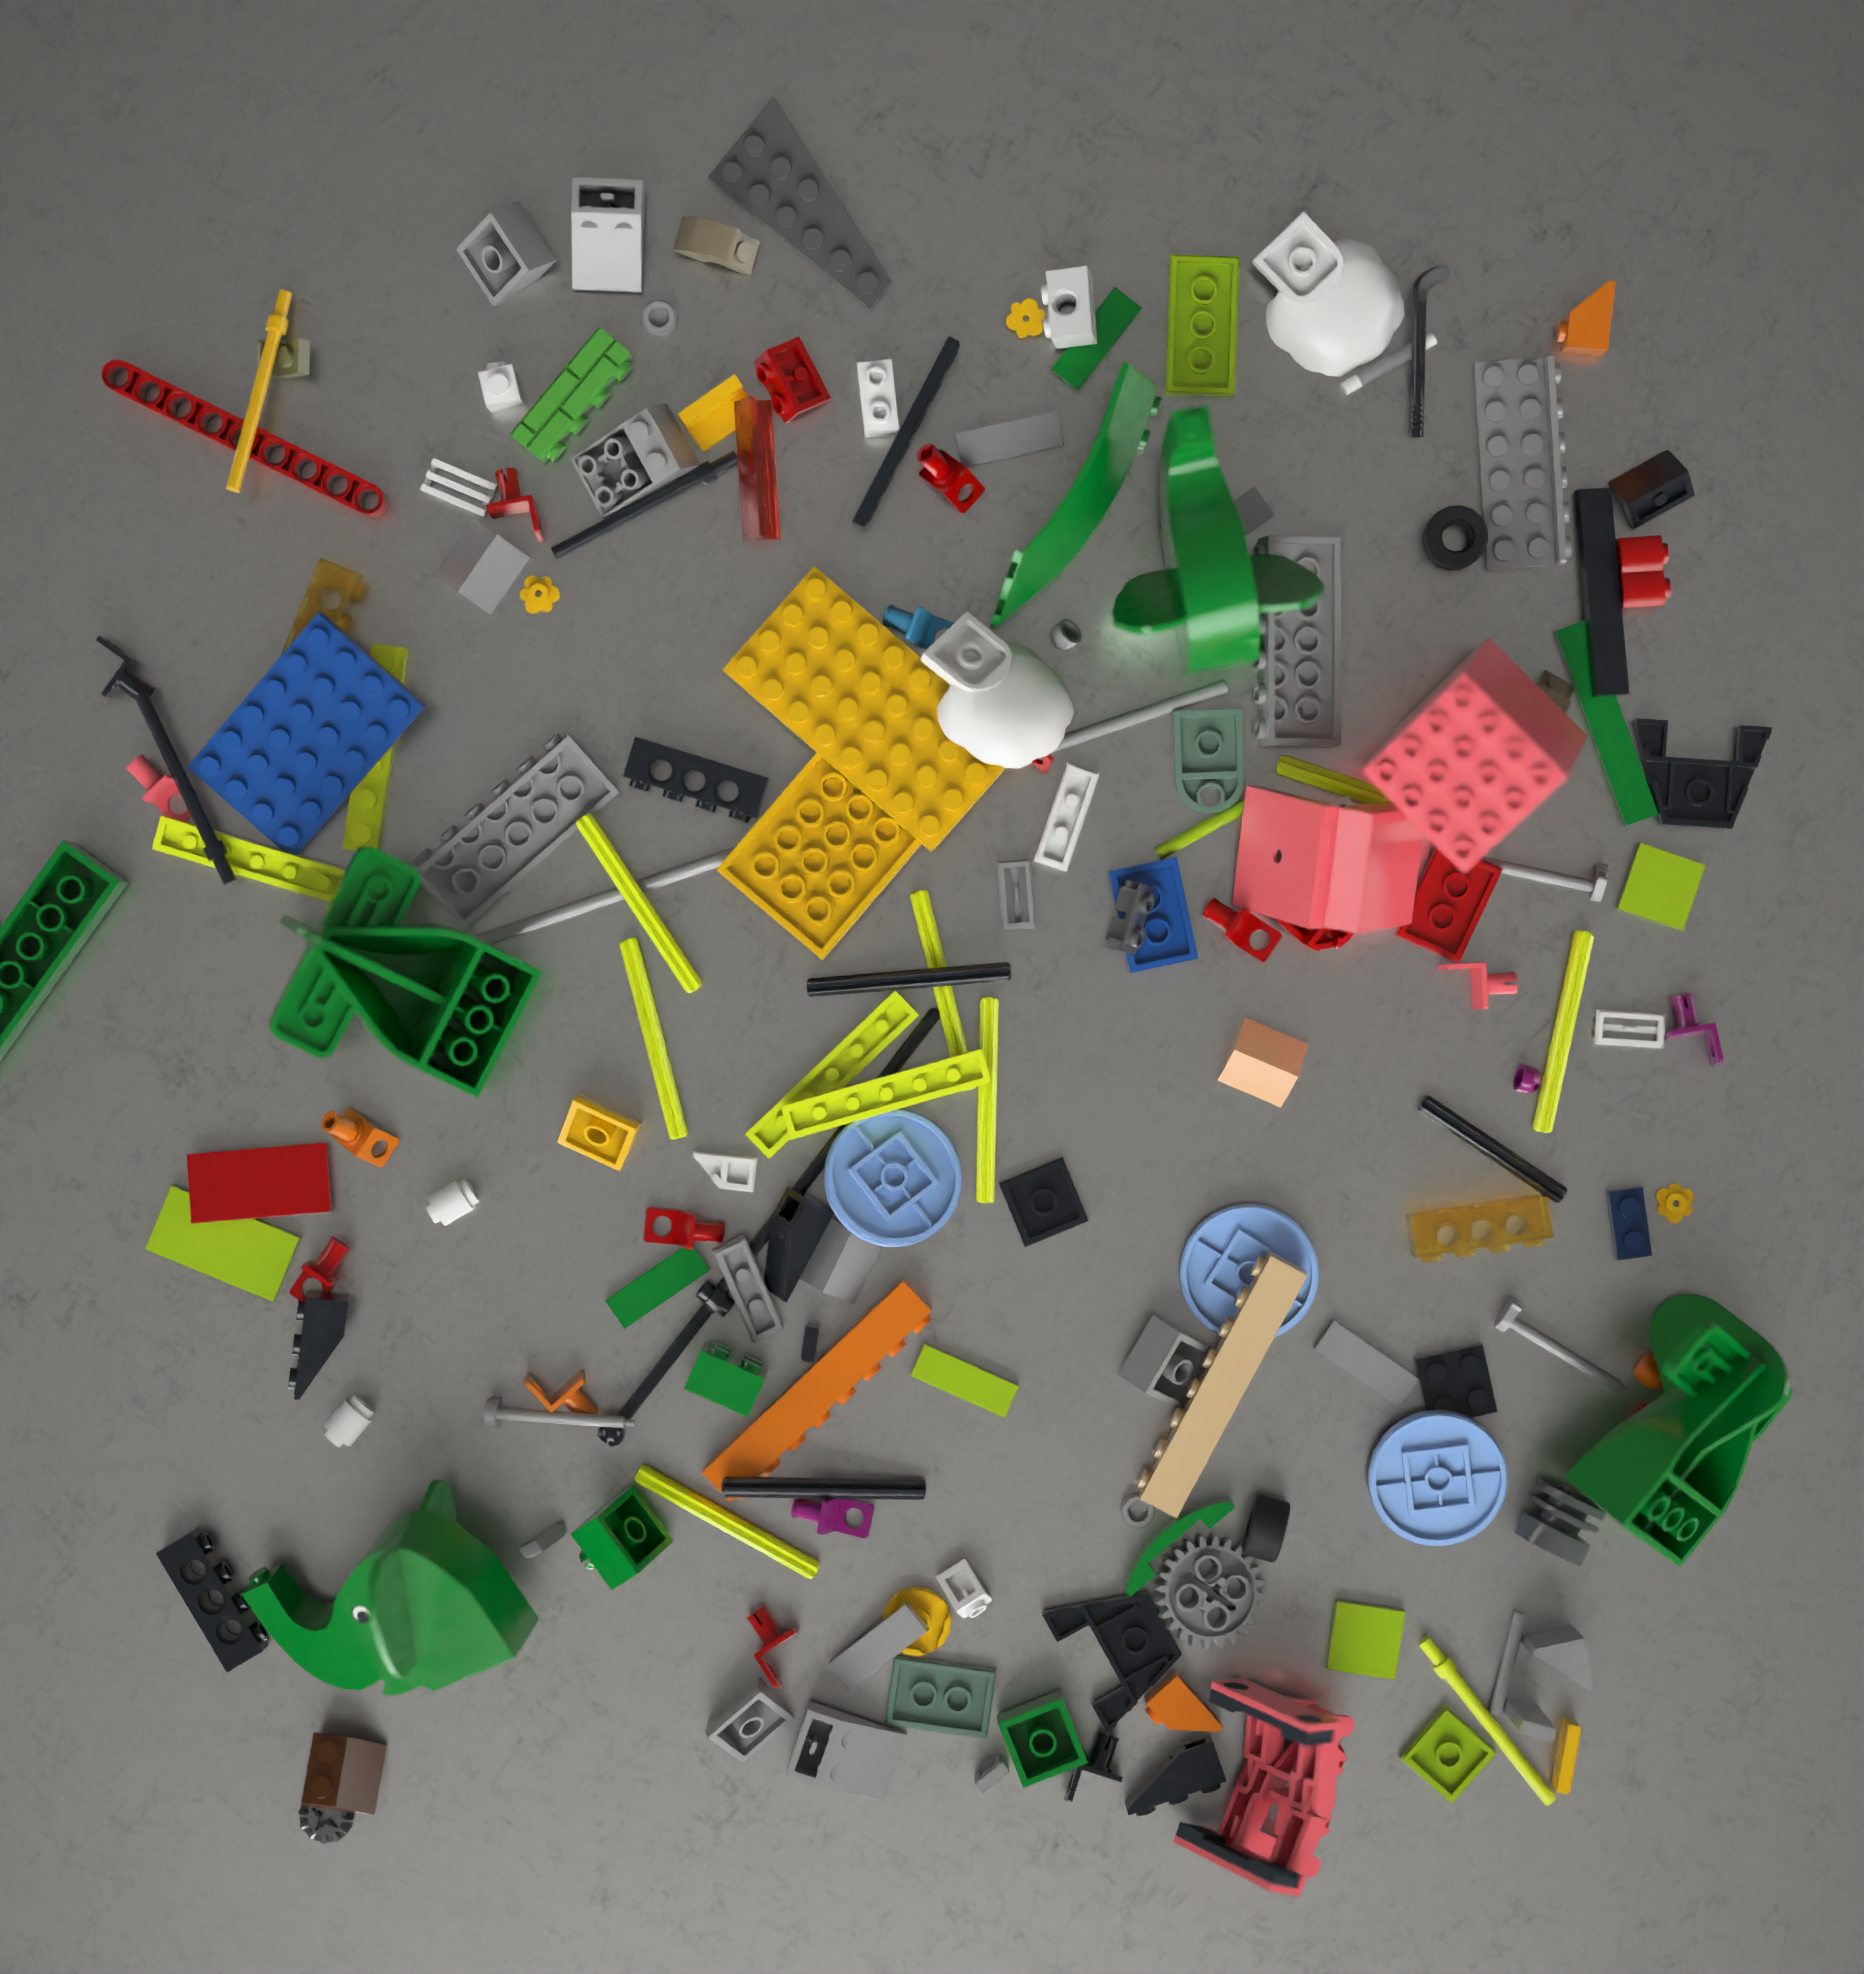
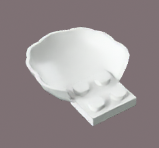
M1305 212L1293 221L1252 262L1278 289L1276 297L1266 306V326L1269 335L1278 347L1289 352L1292 358L1306 370L1320 372L1327 376L1341 377L1354 371L1358 366L1371 363L1382 356L1391 342L1394 331L1400 326L1405 316L1399 280L1391 269L1383 264L1378 252L1370 244L1356 238H1335L1334 241H1331Z
M966 612L923 653L921 661L950 684L948 691L938 703L937 713L938 722L945 735L951 741L965 747L973 756L984 763L1018 769L1030 764L1034 759L1047 756L1058 748L1064 738L1066 727L1071 723L1074 715L1072 701L1060 674L1044 663L1033 650L1015 642L1003 641L969 612Z

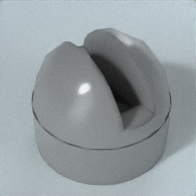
M1069 619L1059 622L1051 632V640H1054L1057 644L1056 647L1061 650L1073 648L1082 638L1079 627Z

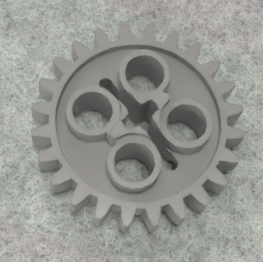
M1215 1535L1210 1536L1208 1544H1206L1204 1537L1197 1536L1196 1546L1190 1541L1184 1540L1185 1551L1182 1552L1179 1549L1173 1548L1172 1552L1176 1559L1174 1561L1163 1559L1162 1561L1168 1567L1167 1572L1157 1571L1156 1573L1160 1578L1164 1579L1163 1584L1154 1585L1153 1589L1162 1592L1163 1595L1154 1600V1603L1165 1606V1609L1158 1616L1162 1619L1171 1618L1166 1628L1172 1631L1179 1627L1176 1638L1183 1640L1189 1635L1188 1644L1195 1647L1200 1639L1204 1649L1210 1648L1212 1640L1217 1648L1222 1649L1224 1638L1230 1643L1236 1644L1235 1633L1238 1632L1241 1635L1248 1636L1244 1625L1249 1623L1256 1626L1258 1623L1252 1617L1253 1612L1263 1613L1264 1611L1256 1605L1257 1600L1266 1599V1595L1257 1592L1258 1587L1266 1584L1265 1580L1255 1579V1575L1262 1569L1259 1566H1249L1254 1557L1246 1555L1241 1557L1242 1545L1237 1544L1231 1549V1539L1224 1538L1220 1546L1218 1536ZM1209 1558L1212 1562V1571L1208 1576L1202 1577L1199 1573V1565L1204 1559ZM1189 1573L1202 1584L1213 1587V1592L1232 1603L1235 1609L1230 1611L1218 1600L1207 1597L1208 1594L1189 1582L1185 1575ZM1237 1578L1240 1583V1590L1235 1596L1230 1597L1227 1593V1584L1230 1580ZM1190 1587L1193 1591V1600L1190 1604L1183 1606L1180 1603L1179 1595L1183 1589ZM1218 1607L1221 1612V1619L1217 1624L1210 1625L1207 1615L1212 1608Z

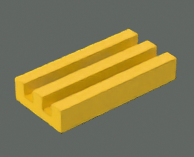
M1562 1717L1550 1783L1557 1793L1569 1794L1571 1791L1582 1729L1573 1718Z

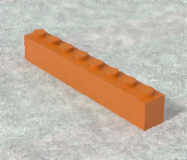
M903 1278L703 1468L702 1474L720 1492L722 1480L726 1476L758 1477L763 1473L767 1477L780 1465L781 1461L778 1457L787 1449L791 1453L795 1451L806 1440L803 1435L804 1432L812 1425L816 1429L819 1428L831 1416L828 1410L837 1401L843 1405L856 1392L853 1386L862 1377L866 1381L872 1378L880 1370L881 1366L878 1362L887 1354L891 1357L895 1356L906 1345V1342L903 1340L904 1337L912 1330L916 1334L919 1333L932 1320L928 1316L932 1312V1307ZM725 1497L730 1503L735 1499L734 1497Z

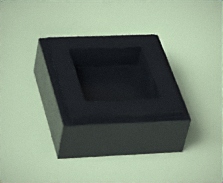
M808 1323L805 1326L801 1352L802 1361L812 1363L815 1361L819 1324Z

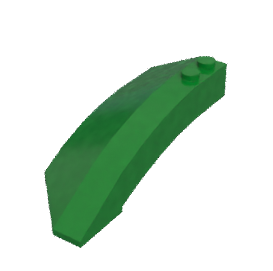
M1122 362L1100 431L1085 464L1069 492L1045 526L1022 553L1014 551L990 628L997 630L1059 577L1081 551L1103 520L1122 486L1137 449H1145L1151 431L1144 428L1148 416L1156 417L1162 398L1155 396L1158 385L1131 364Z

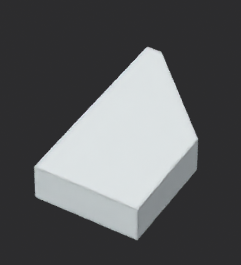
M694 1150L693 1157L704 1168L719 1189L754 1192L758 1157Z

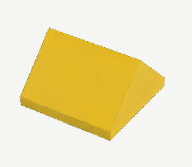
M578 1094L572 1101L557 1143L620 1171L643 1122L589 1097Z

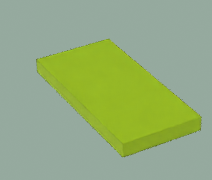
M1170 254L1165 395L1235 396L1240 257Z
M171 1185L145 1249L274 1302L301 1237L259 1219L191 1224L189 1191L179 1186Z

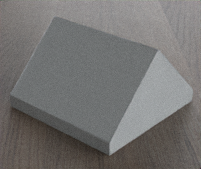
M472 519L434 576L492 615L531 558L497 533Z
M832 1216L800 1279L822 1293L855 1304L882 1246L862 1240L844 1227L837 1218Z
M1572 1625L1531 1633L1522 1637L1521 1643L1533 1656L1592 1692L1595 1685L1585 1639Z
M759 1677L708 1721L705 1733L708 1738L743 1763L795 1717L762 1678Z

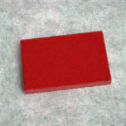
M1435 846L1416 887L1412 923L1398 926L1395 934L1459 963L1503 868L1480 858L1463 873Z

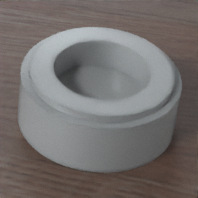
M654 300L643 309L642 322L650 334L666 336L676 327L677 314L673 306L667 301Z
M1138 1492L1129 1494L1121 1503L1120 1512L1122 1519L1132 1528H1145L1151 1524L1155 1517V1507L1142 1501Z

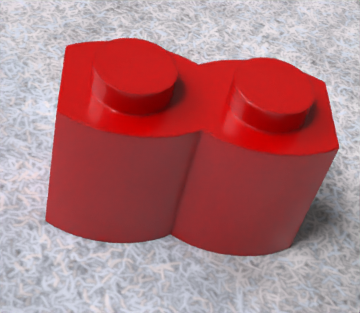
M1661 535L1616 539L1622 609L1660 607L1665 605L1666 598H1670L1671 595L1670 579L1668 577L1664 578L1663 571L1664 564H1667L1669 560L1668 544L1662 543Z

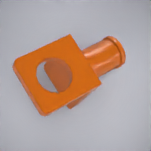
M348 1108L343 1116L337 1114V1112L329 1111L323 1116L321 1121L322 1130L326 1133H331L332 1137L355 1157L380 1168L385 1165L399 1143V1138L375 1127L351 1108ZM379 1140H385V1149L379 1155L373 1156L371 1153L373 1145Z
M582 1370L552 1396L529 1373L524 1376L525 1386L551 1413L561 1405H565L574 1413H599V1410L579 1391L580 1387L586 1382V1375Z

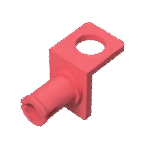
M144 755L138 756L128 765L126 770L148 790L142 797L145 802L155 804L164 815L184 821L191 817L188 809L182 814H175L169 808L171 797L180 794L171 775L166 774L162 776L146 760Z
M1486 962L1438 965V970L1470 968L1472 1009H1488V995L1516 994L1518 991V985H1504V982L1518 981L1515 972L1487 974Z

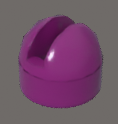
M1520 1064L1514 1075L1513 1088L1523 1093L1535 1092L1542 1083V1075L1533 1066Z

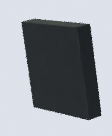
M1063 1157L999 1182L1025 1247L1089 1221Z

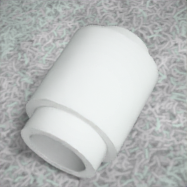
M466 1178L461 1181L456 1179L427 1196L430 1203L425 1208L434 1223L441 1221L446 1226L473 1210V1205L480 1201Z
M353 1395L350 1400L345 1399L323 1424L327 1429L324 1435L339 1448L343 1444L350 1447L372 1422L370 1418L375 1412L362 1399Z

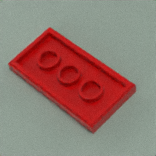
M326 1142L187 1154L191 1224L332 1212L328 1143Z

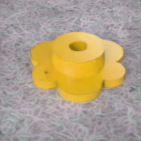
M1027 298L1021 304L1013 303L1011 305V314L1006 318V326L1010 330L1016 331L1019 338H1025L1028 334L1038 336L1042 333L1043 324L1041 321L1044 320L1045 312L1042 309H1038V304L1034 299ZM1028 317L1029 321L1025 322L1023 318Z
M534 575L528 576L524 581L525 588L519 593L520 598L525 601V609L531 614H536L540 610L550 612L553 608L552 603L560 598L559 589L552 586V580L547 576L541 579ZM538 591L542 592L540 597H536Z
M1672 1183L1668 1189L1661 1188L1656 1192L1655 1198L1659 1203L1656 1211L1661 1216L1666 1215V1219L1670 1223H1679L1683 1215L1689 1216L1692 1213L1693 1209L1690 1204L1694 1200V1194L1691 1190L1681 1189L1679 1184ZM1675 1200L1678 1202L1676 1206L1673 1205Z

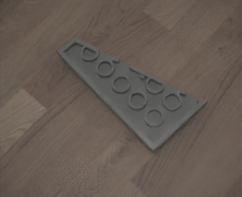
M773 96L708 178L861 304L871 310L890 287L892 281Z

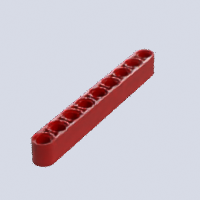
M120 359L111 360L103 367L101 373L102 381L118 395L236 452L238 439L244 423L243 419ZM120 370H127V381L123 385L116 386L114 384L115 374ZM152 385H158L160 391L158 397L153 401H146L145 392L147 388ZM184 400L190 401L191 409L189 413L182 417L177 416V405ZM213 416H221L222 425L220 429L216 432H209L207 429L209 419ZM257 427L249 456L250 460L365 517L379 518L387 511L389 505L388 497L375 484ZM278 446L283 447L285 450L284 458L278 463H271L269 459L271 450ZM314 462L316 464L315 474L310 478H302L300 470L303 464ZM338 477H345L348 484L346 490L341 494H334L331 488L332 482ZM371 492L377 493L379 501L376 507L364 509L362 501L365 495Z

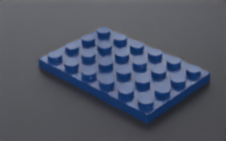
M319 612L187 768L282 851L298 855L427 705L326 615Z

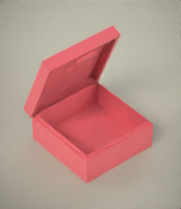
M1246 785L1232 905L1240 908L1245 907L1250 911L1308 929H1323V927L1359 934L1411 924L1423 832L1392 801L1338 807L1263 786ZM1279 850L1282 854V859L1280 862H1278L1277 860V853Z

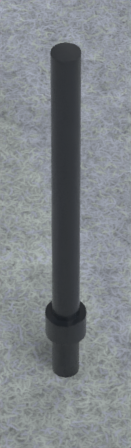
M735 451L711 463L707 460L697 466L696 471L551 547V550L556 559L559 560L703 482L707 485L717 480L718 474L741 462Z
M147 691L135 695L134 698L205 844L203 851L208 861H213L224 885L236 881L235 874L225 856L228 854L222 840L218 841Z

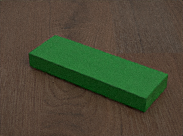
M1114 287L1095 311L1097 344L1067 348L1053 365L1051 371L1078 392L1136 318L1142 307Z
M694 1244L692 1249L682 1247L605 1301L625 1329L711 1269Z

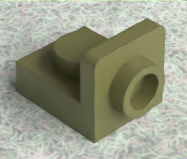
M296 338L281 341L271 377L289 379L310 375V340ZM259 340L256 343V373L266 340Z

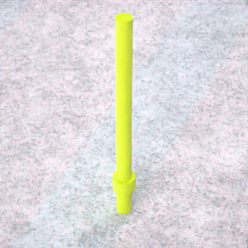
M1430 1636L1423 1638L1418 1645L1433 1662L1435 1672L1441 1679L1448 1681L1544 1804L1550 1805L1557 1798L1556 1795L1457 1672L1458 1666L1449 1655L1445 1656Z

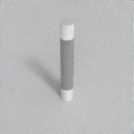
M1431 331L1426 334V350L1437 344V340ZM1412 342L1341 382L1340 385L1344 393L1348 395L1411 359Z

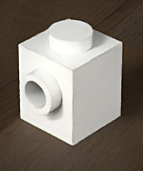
M505 361L494 362L486 365L485 371L478 372L486 407L491 413L525 404L517 371L512 364L506 365Z

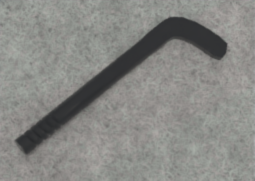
M1447 265L1428 269L1416 279L1413 285L1410 437H1424L1427 293L1435 284L1445 281L1450 277Z

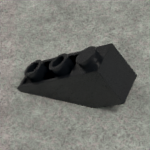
M788 1186L771 1216L764 1282L768 1291L784 1302H787L834 1214L832 1208L817 1198Z
M306 1291V1299L298 1300L296 1321H303L301 1334H294L292 1355H299L297 1368H290L288 1388L295 1389L294 1400H299L344 1337L348 1308L347 1294Z
M1211 1735L1178 1745L1126 1800L1125 1805L1128 1815L1136 1813V1816H1144L1154 1812L1157 1805L1166 1802L1169 1805H1175L1186 1801L1189 1798V1794L1198 1791L1206 1794L1218 1790L1221 1787V1783L1227 1780Z

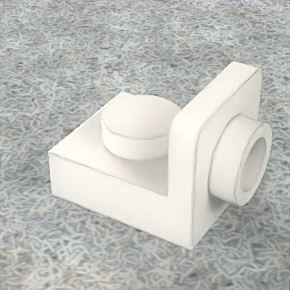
M966 1559L961 1560L936 1576L953 1608L963 1618L979 1615L987 1608L986 1604L992 1601L990 1594L985 1591Z

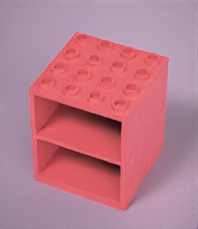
M1488 637L1391 730L1362 772L1465 873L1568 777L1588 735Z

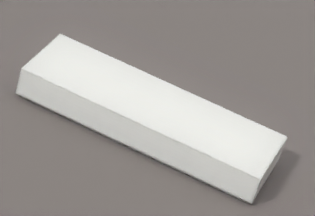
M1068 762L1066 763L1034 858L1035 862L1067 872L1100 773Z

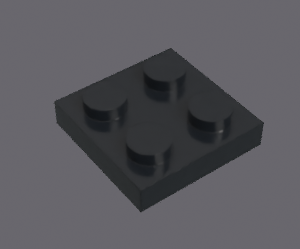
M1474 1344L1414 1358L1425 1411L1449 1410L1464 1414L1470 1418L1498 1412L1483 1344Z

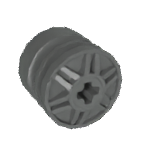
M1540 1479L1537 1488L1549 1494L1550 1497L1547 1501L1532 1495L1531 1500L1543 1511L1540 1516L1524 1512L1515 1533L1532 1544L1568 1562L1581 1566L1591 1545L1578 1534L1581 1529L1597 1533L1599 1528L1586 1521V1518L1590 1515L1603 1521L1607 1513L1584 1494L1561 1483H1550Z

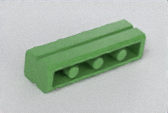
M598 327L511 431L510 435L542 463L545 464L549 459L554 462L565 450L566 445L563 442L572 432L577 435L587 424L589 419L585 415L593 406L601 407L611 394L608 388L614 380L622 381L633 367L630 363L633 359L632 354L601 327Z

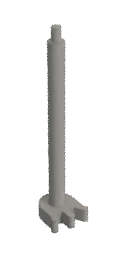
M1484 856L1481 857V859L1502 867L1501 873L1589 891L1590 900L1601 902L1608 882V865L1602 863L1597 864L1594 878L1590 880Z
M1509 1295L1495 1318L1494 1327L1502 1332L1511 1327L1613 1390L1618 1389L1624 1394L1627 1392L1628 1388L1621 1384V1380L1517 1318V1315L1523 1308L1521 1306L1522 1302Z
M492 1396L487 1399L484 1412V1423L489 1428H499V1419L623 1429L625 1426H635V1420L625 1419V1416L553 1411L551 1413L548 1410L500 1407L502 1397Z

